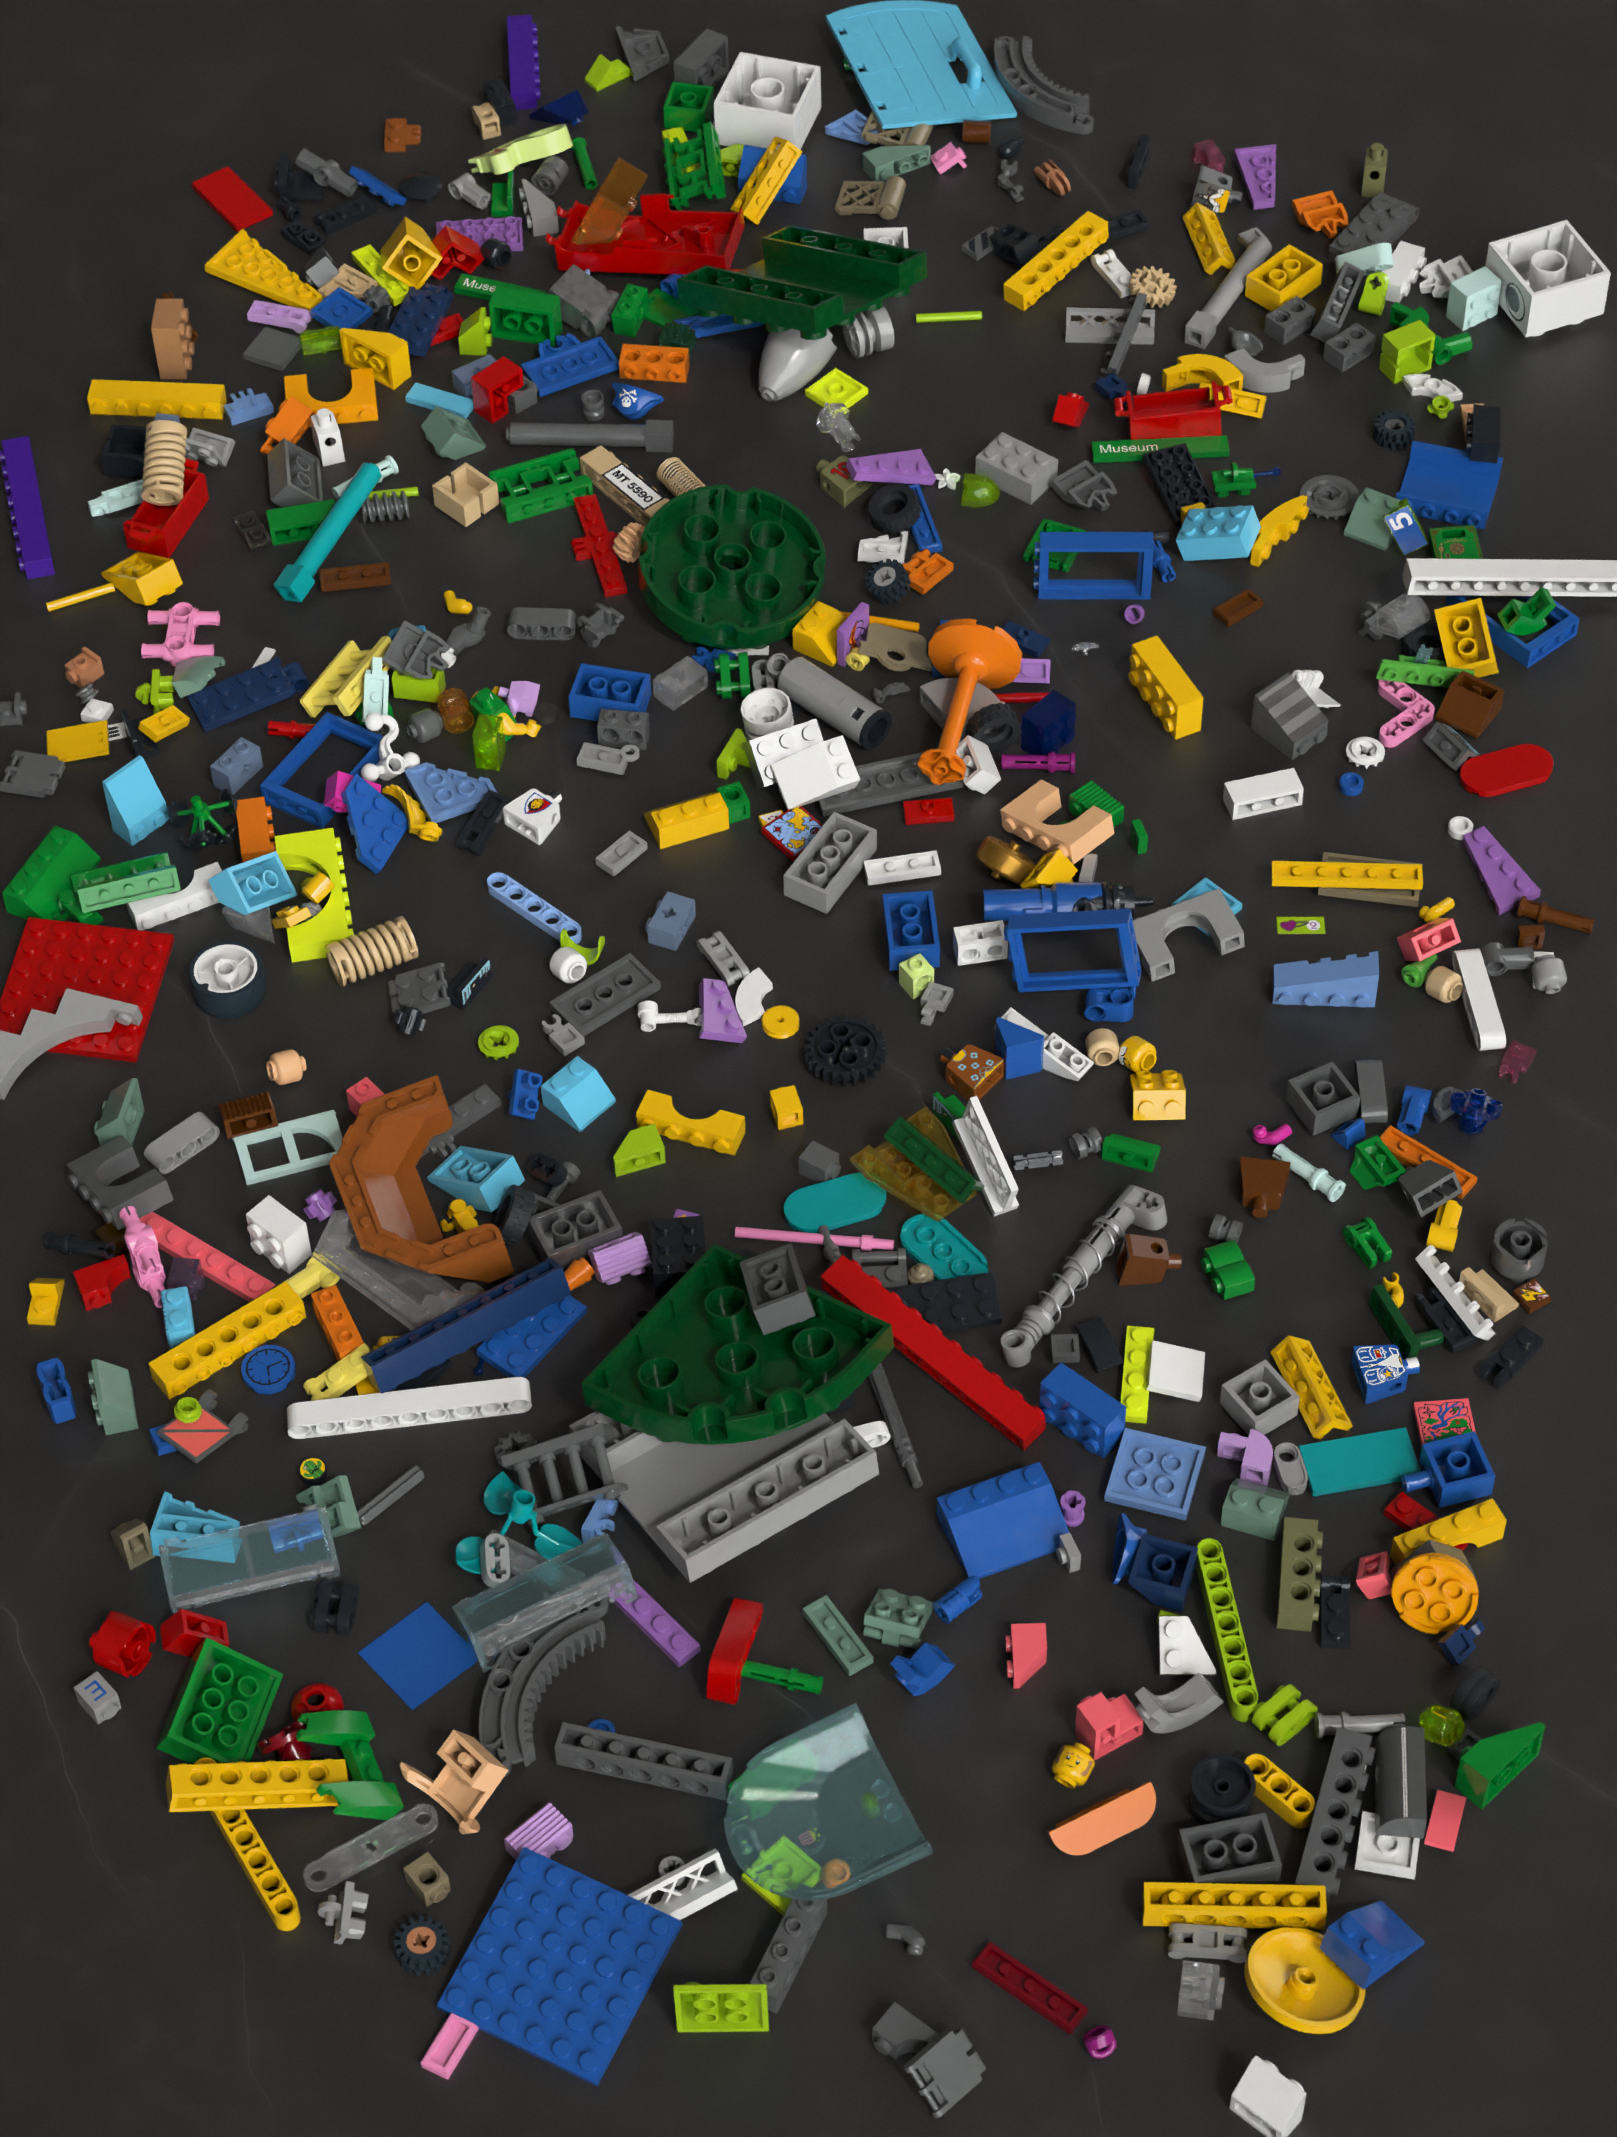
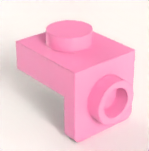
M951 142L931 156L940 174L956 163H959L963 169L967 167L964 161L966 158L965 153L960 147L956 149Z

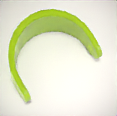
M562 929L560 944L561 948L571 947L583 955L587 961V966L598 960L605 944V937H599L597 948H584L574 943L568 936L567 930Z

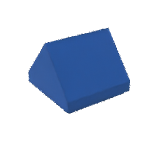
M1360 1118L1349 1120L1335 1130L1331 1137L1345 1149L1349 1150L1365 1137V1122Z

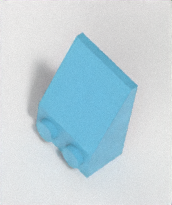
M139 755L102 781L113 832L131 846L146 838L147 835L169 820L166 802L142 756Z
M466 1146L458 1147L427 1177L429 1182L455 1198L464 1200L467 1205H472L474 1209L492 1212L499 1207L503 1196L511 1185L520 1186L525 1181L513 1155Z

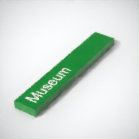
M463 273L454 286V293L489 301L496 286L545 294L549 293Z
M1227 435L1091 442L1093 463L1143 461L1144 453L1183 443L1186 444L1192 458L1229 457Z

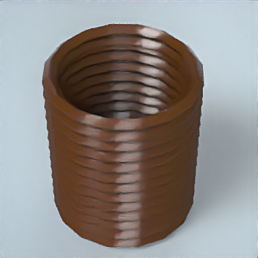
M963 120V143H990L991 121Z

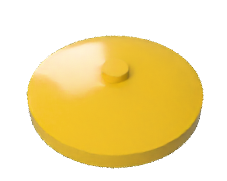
M1287 1927L1275 1929L1257 1939L1245 1962L1244 1974L1246 1984L1257 2004L1279 2023L1305 2033L1326 2034L1339 2031L1348 2026L1356 2018L1363 2005L1365 1989L1362 1990L1320 1949L1324 1935L1303 1928Z

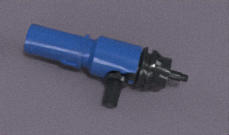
M1100 881L1055 882L1051 888H1045L1044 885H1040L1039 888L982 890L983 921H1009L1010 915L1130 908L1132 918H1134L1135 907L1154 905L1153 897H1134L1133 886H1122L1117 882H1111L1110 886H1108L1107 881L1102 883Z

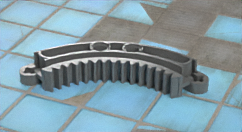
M1009 36L995 38L994 72L1014 106L1029 117L1056 129L1082 135L1090 134L1093 131L1094 119L1089 115L1090 98L1088 94L1080 96V92L1073 94V90L1066 92V87L1059 89V84L1053 85L1052 80L1048 81V77H1043V73H1039V68H1036V63H1034L1032 58L1031 38L1024 36L1022 42H1016Z
M591 1589L571 1596L538 1615L510 1641L492 1669L480 1706L479 1738L480 1744L497 1760L499 1759L500 1763L509 1770L504 1777L510 1773L511 1765L524 1762L526 1767L536 1760L532 1734L533 1721H535L534 1712L538 1710L537 1702L542 1700L541 1693H546L547 1691L546 1684L551 1685L553 1683L552 1676H559V1668H567L566 1660L574 1663L575 1654L583 1657L585 1648L593 1652L594 1644L596 1643L601 1648L604 1647L606 1640L605 1625L600 1617L608 1612L609 1603L608 1596L603 1590ZM597 1600L600 1606L595 1607L592 1601ZM581 1603H583V1607L585 1608V1612L582 1613L580 1605ZM526 1653L524 1656H518V1654ZM501 1685H507L505 1688H498Z

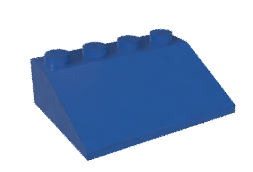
M1040 1461L937 1498L936 1516L967 1578L975 1575L980 1579L1056 1552V1548H1059V1536L1069 1533L1052 1485Z

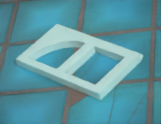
M334 1110L278 1123V1127L232 1138L247 1185L329 1165L333 1154L336 1155L342 1145L341 1140L343 1139ZM310 1133L326 1140L335 1152L300 1160L293 1134ZM282 1137L289 1163L254 1172L247 1145Z

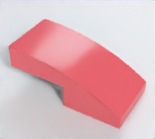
M1437 1790L1424 1842L1425 1845L1454 1851L1466 1797Z

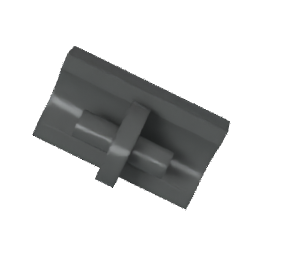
M1393 600L1382 608L1379 602H1365L1362 605L1363 613L1361 618L1367 620L1364 622V627L1358 633L1362 637L1368 634L1377 642L1387 632L1381 623L1384 622L1390 630H1393L1403 620L1395 611L1399 604Z

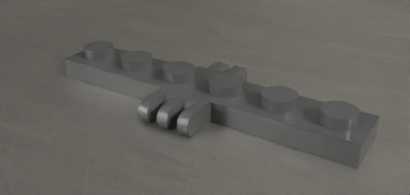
M483 1084L451 1105L449 1110L453 1117L452 1127L447 1132L432 1137L421 1157L427 1153L432 1155L437 1153L444 1159L448 1156L446 1149L453 1153L456 1150L455 1145L452 1143L454 1142L453 1136L501 1106V1099L486 1084Z

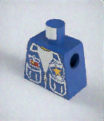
M1396 1345L1353 1346L1351 1365L1365 1404L1405 1391L1408 1375L1420 1372L1417 1357L1402 1359L1399 1348Z

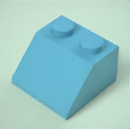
M578 1056L541 1085L543 1106L579 1132L616 1102L615 1097L597 1070Z

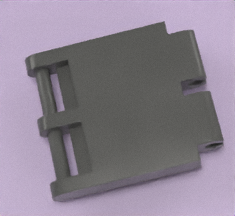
M13 751L11 755L13 759L10 765L6 766L4 770L5 776L2 782H0V791L44 798L46 795H53L59 783L57 780L61 778L66 767L64 766L65 762L59 761L57 756Z
M440 962L395 975V979L388 982L392 1014L395 1015L396 1009L403 1010L404 1005L423 1011L422 1014L450 1006L451 1001L447 997L446 992L448 982L444 980L443 973L445 971V964Z
M959 2027L953 2031L945 2029L903 2067L906 2073H911L919 2086L917 2089L919 2094L925 2096L929 2102L934 2118L941 2117L982 2081L980 2074L986 2069L976 2050L973 2051L971 2049L973 2045L962 2028L959 2029Z

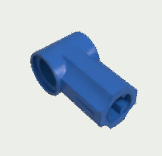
M1406 1085L1397 1129L1408 1136L1419 1133L1424 1113H1427L1429 1109L1432 1090Z

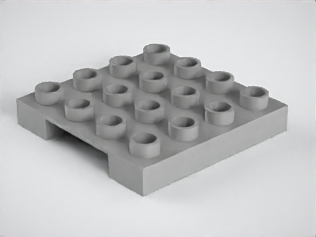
M598 1411L569 1426L570 1433L600 1423L612 1425L614 1436L607 1438L604 1444L614 1483L627 1484L629 1489L620 1492L621 1496L617 1499L690 1583L879 1475L876 1451L846 1419L835 1424L825 1413L804 1425L775 1436L748 1442L715 1445L688 1444L676 1441L662 1442L655 1436L630 1428ZM590 1444L580 1447L579 1455L602 1480L594 1448L590 1447Z

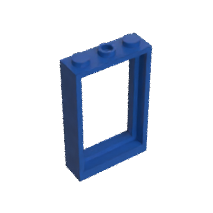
M1040 532L1039 542H1035V556H1039V559H1034V573H1038V576H1034L1033 582L1034 590H1038V599H1150L1154 553L1153 532ZM1049 552H1138L1137 580L1048 579Z
M1446 595L1445 607L1466 602V598L1471 595ZM1532 596L1517 597L1522 599L1524 602H1527ZM1554 600L1557 606L1546 618L1556 625L1528 644H1525L1486 615L1492 643L1526 668H1529L1576 636L1580 618Z
M328 712L260 785L261 794L265 798L266 804L322 829L337 812L330 807L324 806V802L322 804L317 803L282 786L330 734L370 750L349 773L350 775L358 774L362 778L361 769L365 764L373 763L376 765L380 761L378 748L383 738L381 734L371 732L360 725H355L340 716H335Z
M1131 908L1010 915L1008 925L1004 926L1005 941H1009L1010 945L1008 947V959L1014 965L1012 968V980L1017 982L1019 992L1139 986L1142 970ZM1116 928L1122 968L1029 973L1021 933Z

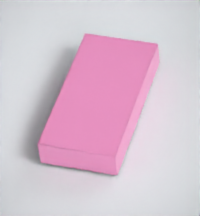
M450 2013L422 2059L421 2067L448 2080L479 2028L476 2024Z

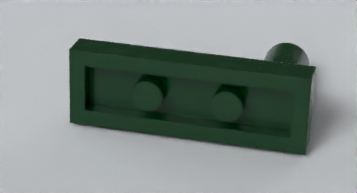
M1381 1284L1373 1287L1367 1304L1391 1343L1398 1346L1402 1359L1417 1357L1420 1349L1440 1345L1444 1342L1443 1333L1438 1328L1414 1334L1385 1286Z

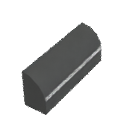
M1410 1726L1393 1727L1380 1733L1374 1742V1748H1376L1374 1754L1376 1835L1423 1839L1427 1822L1424 1728Z

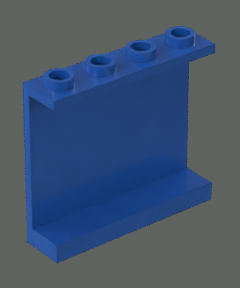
M1413 441L1409 464L1400 492L1396 494V499L1407 502L1413 516L1463 526L1475 525V528L1485 530L1500 479L1503 458L1498 457L1497 463L1469 461L1470 451Z

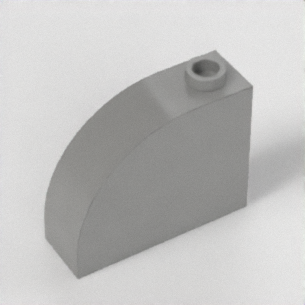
M958 678L938 679L920 686V704L942 729ZM978 682L960 742L967 737L966 724H968L969 718L976 711L978 712L981 708L987 707L990 704H1005L990 689ZM997 724L990 727L988 730L985 731L984 734H988L999 729L1003 724Z

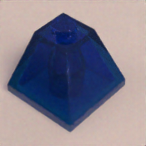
M577 89L530 114L529 117L532 120L554 124H568L572 122L574 126L584 121L583 116L589 113Z

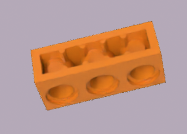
M623 344L619 359L621 379L686 383L690 365L689 348Z
M336 1284L311 1293L314 1314L337 1362H339L364 1344Z

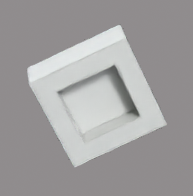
M92 698L81 712V720L88 723L108 720L114 711L113 705Z

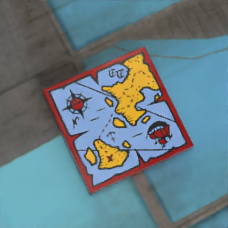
M800 806L787 810L763 826L761 833L794 862L823 825Z

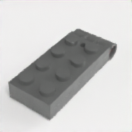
M1380 192L1331 243L1328 260L1335 262V257L1379 243H1390L1392 247L1403 233L1416 222L1420 209Z

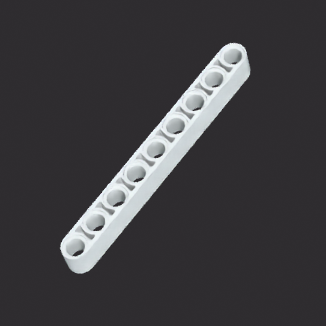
M513 1377L384 1392L382 1394L374 1393L297 1402L287 1407L288 1434L295 1439H305L520 1414L529 1411L532 1407L530 1383L526 1378Z

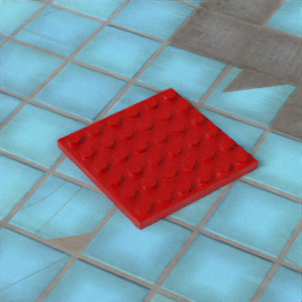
M28 917L0 999V1030L21 1035L31 1009L56 1015L65 990L68 988L138 1005L143 1018L139 1026L133 1024L127 1026L115 1020L111 1032L93 1033L72 1038L46 1052L137 1063L175 941L174 935Z

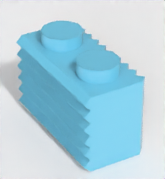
M185 1286L161 1292L165 1329L170 1350L195 1336L191 1301L188 1288Z

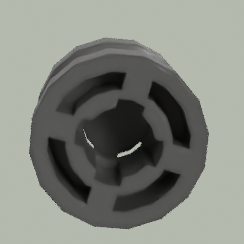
M594 389L585 391L581 396L583 417L588 421L601 420L605 415L602 392Z
M1095 1127L1085 1129L1082 1134L1075 1133L1068 1137L1070 1149L1077 1160L1087 1157L1088 1153H1098L1103 1150V1140Z
M1216 1214L1210 1227L1209 1238L1225 1242L1234 1240L1238 1243L1243 1229V1222L1237 1220L1229 1221L1226 1216Z

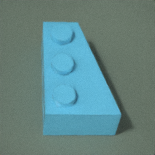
M164 1491L150 1531L153 1555L235 1565L242 1546L240 1522L210 1509L208 1512L196 1508L195 1504L188 1500L185 1503L172 1498V1494Z

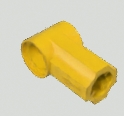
M319 871L313 878H306L301 883V894L318 905L335 886Z
M1449 1200L1438 1207L1435 1222L1431 1224L1426 1246L1433 1245L1435 1248L1453 1252L1458 1234L1457 1227L1462 1213V1206L1457 1201Z

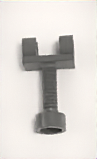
M570 1162L562 1163L568 1171L565 1181L557 1187H552L546 1198L535 1194L531 1216L535 1215L538 1209L546 1211L561 1205L556 1203V1200L567 1184L575 1183L581 1174L577 1166Z

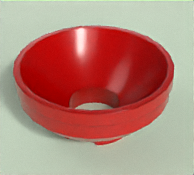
M313 1683L301 1688L291 1703V1714L295 1722L298 1721V1717L301 1714L344 1710V1703L339 1692L333 1686L325 1683ZM319 1694L324 1697V1701L318 1706H311L307 1703L312 1695Z

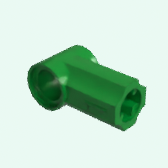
M1463 332L1444 339L1436 335L1434 350L1431 351L1433 353L1432 359L1436 364L1443 365L1453 355L1472 350L1473 343L1470 334Z

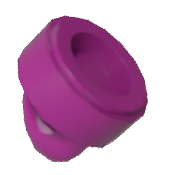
M1108 2025L1094 2027L1087 2031L1082 2038L1089 2054L1097 2059L1109 2056L1113 2053L1117 2044L1111 2027Z

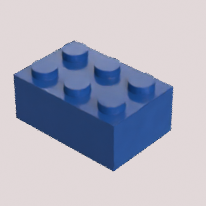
M581 663L569 694L570 717L598 721L601 709L645 712L652 695L650 674Z
M933 891L883 894V920L889 970H899L901 962L919 953L933 968L940 967V943Z
M1062 1362L1040 1383L1039 1408L1045 1414V1422L1054 1424L1067 1437L1074 1438L1084 1445L1087 1451L1097 1454L1103 1459L1122 1440L1125 1430L1126 1406Z

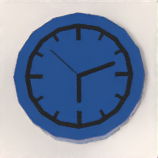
M277 1345L257 1347L249 1352L242 1361L241 1374L244 1384L259 1394L280 1392L295 1378L296 1366L292 1354L285 1348Z

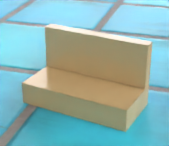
M1468 1267L1461 1272L1459 1282H1462L1465 1286L1462 1291L1472 1302L1477 1301L1480 1305L1479 1308L1494 1323L1519 1307V1303L1483 1269L1475 1273Z

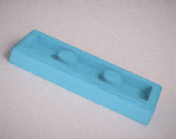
M415 383L405 396L407 403L431 410L438 406L466 419L474 409L473 399L419 383Z

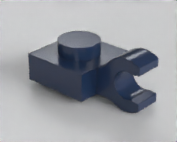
M1114 373L1095 382V389L1109 400L1114 397L1121 398L1126 396V391H1129L1127 383ZM1123 402V408H1126V402Z
M1470 1619L1464 1626L1463 1624H1455L1438 1641V1644L1452 1665H1460L1476 1648L1473 1639L1482 1633L1485 1627L1480 1619H1476L1474 1622Z

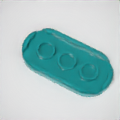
M853 1173L798 1189L788 1196L784 1204V1218L790 1228L806 1233L819 1234L818 1228L823 1225L828 1226L830 1231L873 1218L882 1211V1207L886 1203V1188L880 1179L868 1173Z
M917 1214L910 1217L903 1224L900 1234L901 1247L906 1248V1254L914 1262L929 1265L933 1269L935 1281L988 1273L987 1260L984 1255L943 1217L934 1214L932 1216Z

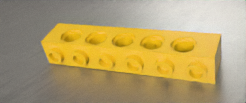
M1087 211L1003 284L1004 300L1023 311L1034 305L1043 294L1049 292L1051 287L1059 280H1062L1073 268H1076L1083 259L1090 256L1098 246L1106 242L1109 236L1108 222Z
M286 1281L149 1362L152 1379L169 1400L183 1394L188 1388L208 1379L211 1374L231 1365L236 1359L251 1352L266 1341L276 1338L289 1327L299 1324L306 1318L304 1302Z
M331 1758L306 1761L299 1759L277 1762L270 1760L248 1763L241 1761L219 1764L212 1762L207 1764L188 1765L182 1763L169 1765L166 1778L169 1812L339 1806L333 1795L325 1794L320 1796L316 1788L320 1784L348 1782L345 1759L334 1760Z
M1144 1882L1142 1896L1143 1926L1169 1927L1171 1924L1181 1923L1241 1928L1279 1929L1294 1927L1324 1930L1327 1915L1326 1888L1320 1885Z

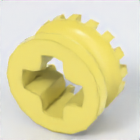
M854 647L846 656V662L852 669L861 671L869 663L870 657L859 654V647Z

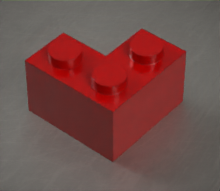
M445 226L432 240L443 257L431 273L433 277L442 280L454 266L471 274L484 260L477 242L448 226Z
M503 356L471 377L474 412L491 424L509 413L507 396L524 386L522 368Z

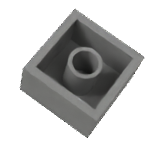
M1265 1359L1224 1383L1221 1388L1220 1404L1248 1436L1250 1429L1265 1435L1297 1416L1300 1397Z

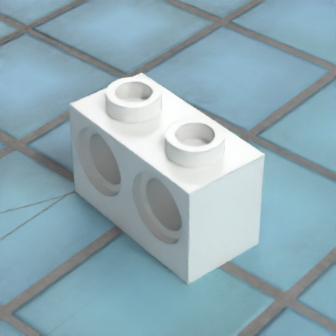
M1003 920L953 927V949L958 966L1007 959L1008 941H1005Z

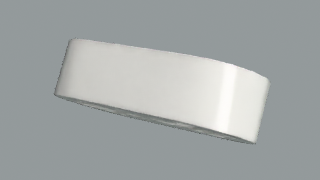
M875 1421L853 1427L872 1448L884 1445L891 1437L887 1425L883 1421Z

